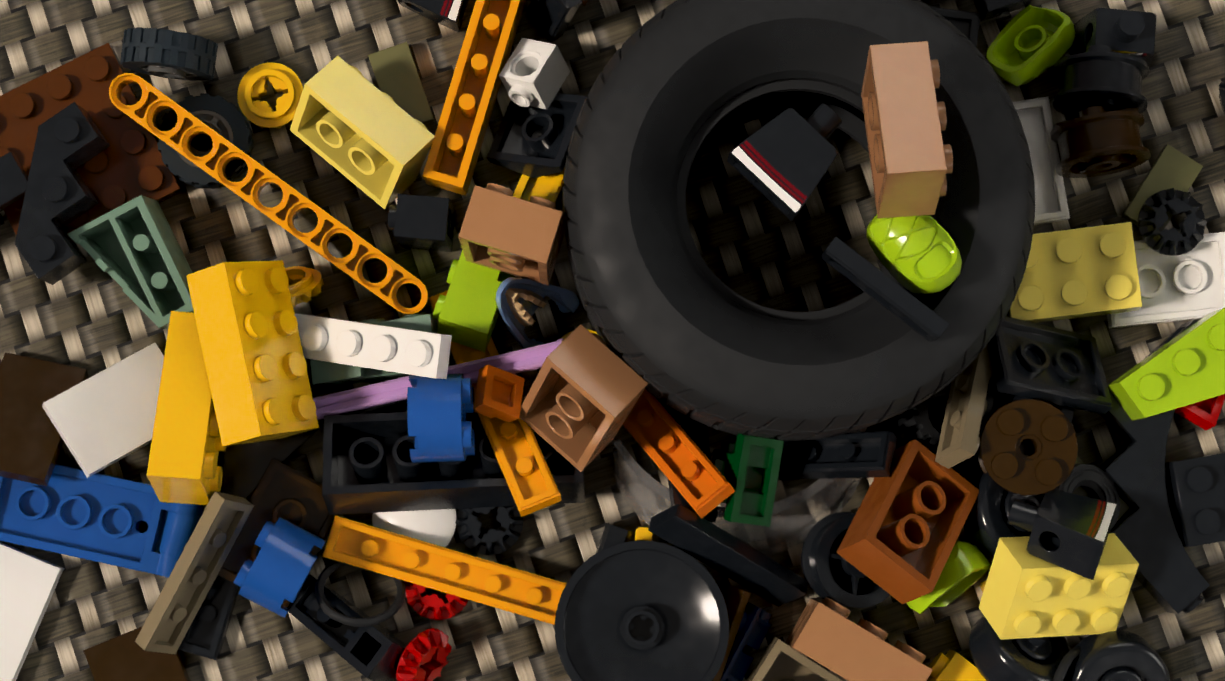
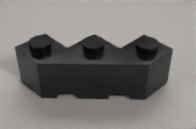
M75 102L38 127L15 240L16 247L37 278L51 285H54L87 262V259L76 243L69 237L65 226L92 209L99 202L76 169L111 146L89 113Z

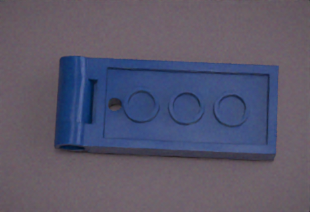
M55 464L47 486L0 476V541L168 578L200 520L204 505L160 502L152 485L149 483L102 473H96L87 478L82 469L61 464ZM144 521H146L148 524V529L146 532H144L141 528V525Z

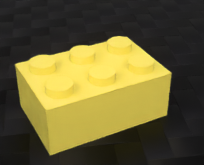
M336 56L305 83L290 127V131L383 209H386L398 197V194H402L416 180L435 138L421 121L411 117L395 103L390 95L381 92L364 78L356 67L347 64L339 56Z
M1125 222L1033 234L1025 273L1009 309V317L1039 323L1138 311L1142 307L1132 223Z
M1115 533L1108 534L1093 580L1029 554L1026 549L1030 536L999 538L978 608L1000 640L1094 635L1117 630L1139 563Z

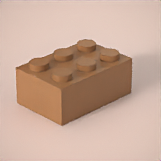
M928 41L870 45L861 98L877 218L935 215L939 197L946 196V174H951L953 171V153L951 145L943 144L941 131L946 130L947 123L946 107L944 101L937 102L935 89L940 86V68L937 59L930 60Z
M488 183L486 188L475 185L458 236L466 261L549 286L564 238L563 212L555 210L556 203L541 197L531 196L530 201L513 197L511 189L498 184Z
M580 324L546 357L521 406L519 418L526 422L540 437L582 472L614 439L648 383L626 362H623L615 355L600 336L590 333Z
M827 597L822 599L821 602L810 598L785 641L792 648L848 681H927L933 671L922 664L926 655L897 640L894 646L885 642L889 633L862 618L858 624H855L847 619L851 613L850 610Z

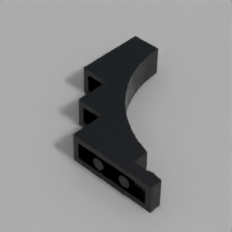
M1194 319L1183 323L1149 355L1192 326L1197 320ZM1109 390L1113 408L1105 415H1100L1126 443L1099 468L1110 476L1115 483L1119 497L1131 507L1117 521L1109 533H1115L1137 560L1139 566L1135 575L1136 579L1168 613L1179 614L1182 611L1184 614H1187L1203 601L1204 597L1201 593L1210 585L1196 569L1185 551L1175 529L1168 504L1165 484V455L1167 438L1176 409L1132 421Z

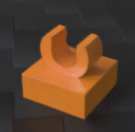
M489 364L482 367L478 373L473 407L474 412L489 418L496 417L507 422L518 419L520 417L525 378Z

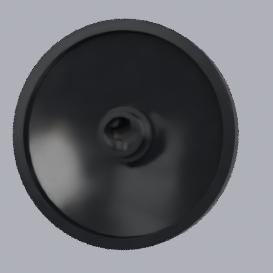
M656 541L623 542L603 549L590 557L574 572L561 594L555 617L557 650L564 669L572 681H712L722 665L729 639L727 607L719 586L712 575L688 553L674 546Z

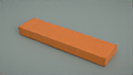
M645 389L623 423V426L702 519L734 493L735 490L661 403Z

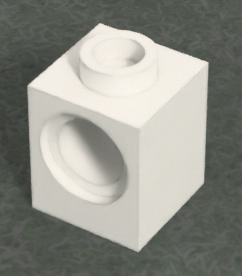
M522 38L500 72L499 77L508 92L509 98L515 104L521 107L533 106L547 110L569 75L570 70L556 44Z

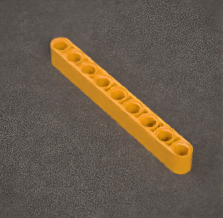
M124 73L112 80L109 87L111 102L134 121L403 314H414L425 307L428 300V291L421 280L150 83L133 73ZM131 83L140 85L142 89L141 99L134 105L123 104L121 100L122 89ZM164 109H173L177 114L175 127L168 131L159 130L156 125L158 113ZM199 134H207L213 141L211 151L202 157L195 156L190 148L192 139ZM234 159H241L248 166L246 177L239 182L229 181L225 174L227 164ZM276 184L282 189V201L275 207H265L260 201V192L266 185ZM303 209L314 211L318 217L316 228L308 233L298 231L294 225L296 214ZM337 234L349 236L353 243L350 254L343 258L334 257L328 249L330 239ZM379 259L386 264L387 274L381 282L371 283L364 278L362 273L363 266L368 260ZM406 283L416 285L421 292L420 302L412 308L401 306L396 298L399 287Z

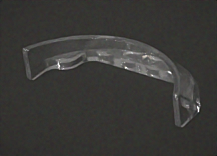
M869 427L857 430L855 432H868ZM613 439L615 483L631 508L643 521L650 525L651 517L671 507L669 488L651 477L634 460L621 439ZM862 478L818 479L806 489L783 500L774 502L770 527L724 520L726 507L717 506L718 516L716 522L711 523L764 555L778 553L805 541L811 528L825 516L841 512L854 494Z

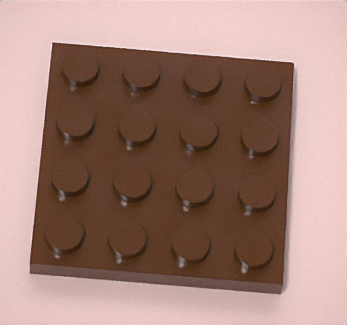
M109 43L0 96V157L9 152L15 154L27 176H29L39 125L73 102L89 113L111 145L76 169L99 204L65 226L68 233L140 195L155 199L161 203L183 192L177 177L170 172L161 159L162 155L158 151L157 143L159 140L157 136L123 113L111 102L109 97L110 84L113 79L118 75L124 74L125 71ZM131 84L126 85L121 91V100L125 105H134L139 101ZM24 197L4 208V212L16 235Z

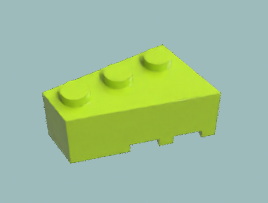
M462 250L459 260L454 259L447 277V283L450 286L447 295L440 294L434 308L432 318L438 320L437 333L452 335V342L485 352L500 315L495 300L496 291L505 279L514 277V275L466 261Z
M1225 308L1207 314L1108 385L1109 390L1132 421L1225 394Z

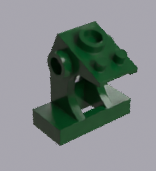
M737 433L736 444L722 442L721 449H714L713 465L735 490L734 493L721 502L726 503L724 520L770 527L784 444L783 440Z

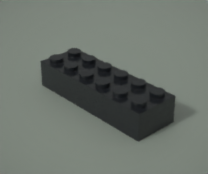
M407 412L324 416L322 496L329 515L516 506L480 419L475 412L467 413V421H472V429L475 430V455L466 456V461L412 463L409 449H415V437H408ZM532 429L561 494L562 501L555 504L585 503L584 470L580 472Z

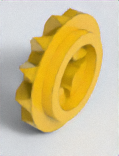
M274 62L262 63L251 68L240 81L237 92L238 104L243 115L257 126L280 129L283 125L293 121L304 87L299 77L289 67ZM268 80L276 92L283 91L285 93L277 98L276 111L270 107L267 101L258 100L267 94Z
M303 266L285 268L293 307L302 302L308 303L311 297L321 293V287L324 283L322 275L318 270Z

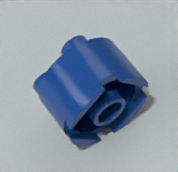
M463 373L447 374V379L410 375L409 381L412 387H408L407 422L408 437H415V449H409L412 463L466 461V456L475 455V430L472 429V421H467V413H474L475 398L471 378H464Z
M279 517L276 523L266 521L255 541V545L261 547V550L255 561L245 560L234 580V584L241 587L238 595L285 618L290 609L282 606L285 600L293 603L318 558L311 554L314 545L322 549L326 541Z

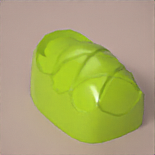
M1029 5L1019 12L991 43L986 55L988 62L995 73L1009 84L1016 86L1025 85L1053 66L1072 46L1075 39L1074 24L1070 17L1061 11Z
M876 215L870 221L867 227V239L871 248L889 273L912 293L930 294L940 292L951 285L960 275L962 267L960 251L949 233L930 215L877 218Z
M957 541L933 592L909 601L906 604L910 609L919 614L924 613L929 607H947L985 575L991 568V565L976 545Z

